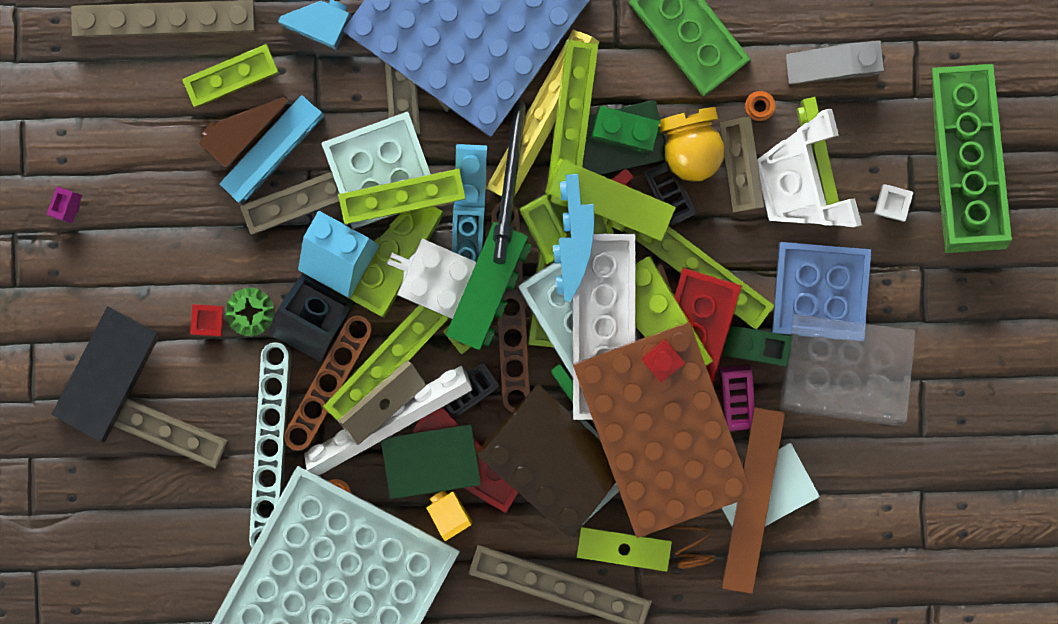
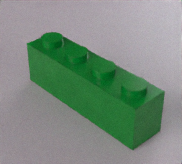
M496 222L491 227L445 335L477 350H482L483 345L489 347L496 331L491 328L495 317L501 319L508 303L503 300L507 289H514L520 273L515 272L520 260L526 261L532 247L531 244L527 243L529 239L527 235L513 230L512 240L507 246L505 263H494L495 241L493 240L494 227L498 225Z

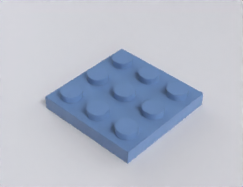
M779 242L772 333L864 341L871 249Z

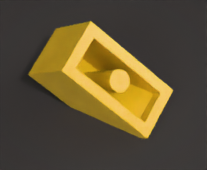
M454 490L450 493L440 491L429 498L432 504L427 506V510L444 541L471 526L473 521Z

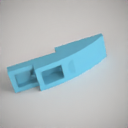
M457 144L455 169H460L466 200L454 202L452 252L477 262L483 248L487 146Z
M578 174L565 175L566 181L560 182L561 200H568L569 209L568 213H563L564 232L571 231V237L559 238V245H553L555 264L561 263L562 276H556L558 295L564 294L565 302L572 300L580 286L590 258L593 242L594 204L581 205Z

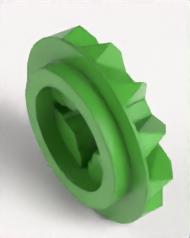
M244 288L235 292L229 299L225 316L230 327L237 333L245 336H256L270 327L275 311L272 300L265 292L257 288ZM247 299H249V303H251L253 308L263 309V311L253 315L252 325L248 321L247 316L237 315V312L246 309Z

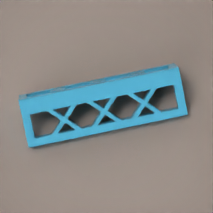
M301 95L222 180L220 185L238 203L244 205L325 117L323 113Z

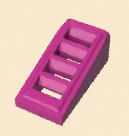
M749 365L720 367L723 414L729 431L748 430L751 427L755 407L752 369ZM744 377V381L729 382V379ZM745 389V393L730 395L729 390ZM746 401L747 406L731 407L730 403ZM748 413V418L731 419V415Z

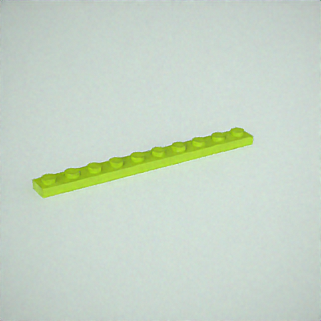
M566 40L548 184L559 158L580 167L583 165L598 44ZM546 193V195H547V197H548V199H549V201H550L552 195ZM550 201L564 228L563 213L569 212L568 207L565 208ZM566 231L567 236L571 237V231ZM539 251L536 273L555 261L546 264ZM531 310L527 344L553 347Z

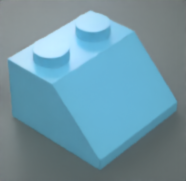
M318 211L303 237L298 270L350 299L379 245L363 234Z

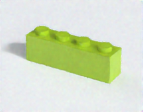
M559 158L545 191L552 195L551 202L565 208L568 207V200H561L560 182L566 181L565 175L578 174L581 205L594 204V220L597 215L608 219L606 225L622 232L625 226L636 230L635 237L652 243L653 238L662 241L675 211V206Z

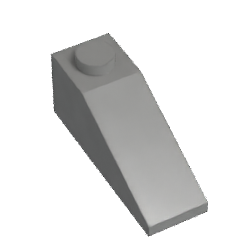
M881 40L850 43L785 54L788 85L875 76L884 71Z

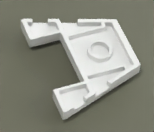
M832 109L822 110L817 114L816 118L797 129L796 133L788 139L781 141L757 159L761 190L769 221L815 223L846 227L862 225L855 198L831 205H826L811 144L839 136Z

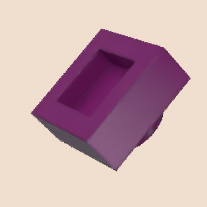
M57 186L46 215L72 224L75 215L79 211L82 195Z

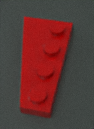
M441 407L419 419L412 433L460 426V424ZM475 440L477 452L481 445ZM477 455L481 485L465 487L464 489L506 513L518 492Z

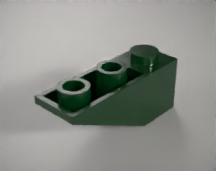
M731 326L722 356L787 367L792 336Z

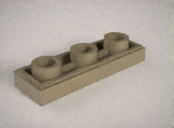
M406 360L341 417L338 422L353 443L359 445L420 392L426 384L412 363Z

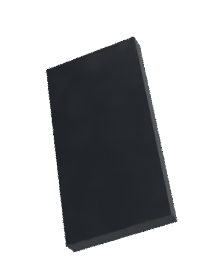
M107 306L51 415L105 443L161 334Z

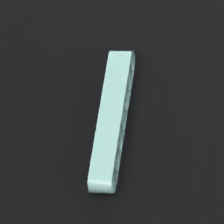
M277 342L266 345L261 353L249 535L252 548L257 541L258 533L263 530L269 517L263 516L260 513V503L263 500H268L275 508L283 493L286 452L284 435L288 420L291 351L286 345ZM276 347L280 348L284 353V359L279 365H274L269 360V352ZM272 378H277L282 383V390L276 396L271 395L267 390V383ZM270 408L276 409L280 414V421L275 426L269 425L265 420V413ZM267 439H273L278 444V452L274 456H268L263 451V444ZM267 469L272 470L276 475V483L270 487L264 485L261 481V474Z

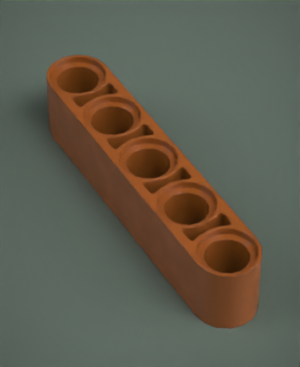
M353 316L348 319L286 429L284 438L287 446L296 451L306 449L315 440L329 414L323 406L348 380L372 337L373 325L367 318ZM356 321H362L367 327V332L364 337L357 339L351 334V326ZM344 347L348 348L352 353V359L347 365H341L336 360L337 351ZM327 374L333 375L337 380V386L331 392L325 391L321 386L322 378ZM311 401H317L322 406V414L315 419L311 418L306 410L307 405ZM296 428H302L307 433V441L303 445H298L292 440V432Z

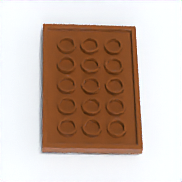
M689 321L573 363L575 373L636 538L753 497ZM665 338L684 360L685 364L661 383L644 364L641 357Z

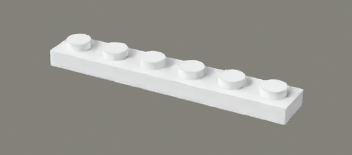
M462 365L454 370L446 371L440 378L427 384L359 445L353 443L345 430H341L335 437L322 444L314 445L308 452L304 453L307 471L319 476L472 390L467 372Z

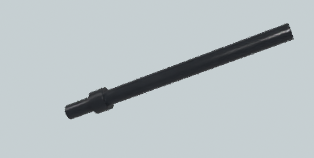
M517 101L514 105L498 225L494 227L493 240L495 241L493 262L496 264L505 263L507 246L512 240L513 228L510 224L527 106L524 101Z

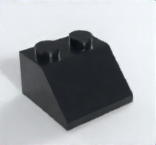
M302 273L277 309L267 333L321 362L334 343L355 302Z

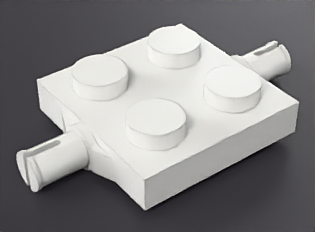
M425 239L420 240L416 252L409 260L392 252L390 258L400 263L389 259L387 264L404 271L403 282L397 295L453 319L476 262Z

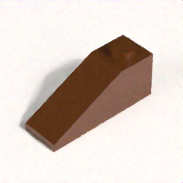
M285 97L220 120L216 125L211 123L201 133L203 139L199 144L226 169L230 170L288 109L291 103Z

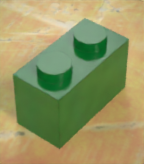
M600 106L596 112L589 140L649 155L653 151L660 121Z

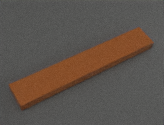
M754 407L743 466L753 497L739 501L736 504L722 582L723 589L753 594L785 417L783 412Z

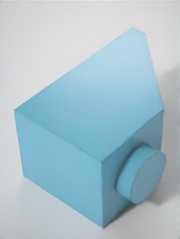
M330 0L329 4L318 1L282 15L278 22L289 30L337 50L344 35L342 30L350 21L351 16L349 12H346L347 6L335 0Z

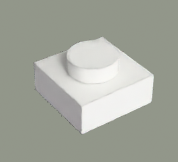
M883 184L874 214L905 222L913 192Z

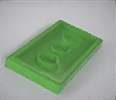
M630 0L628 2L703 98L751 61L748 54L705 0Z

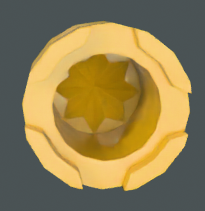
M715 107L699 109V113L689 115L687 119L685 114L681 113L659 120V133H667L669 136L665 144V159L671 172L683 180L691 182L703 181L715 174L724 160V143L720 134L711 127L712 122L718 120Z

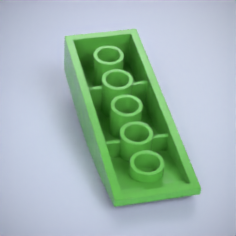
M993 64L932 68L935 144L945 253L1007 249L1012 241L994 66Z

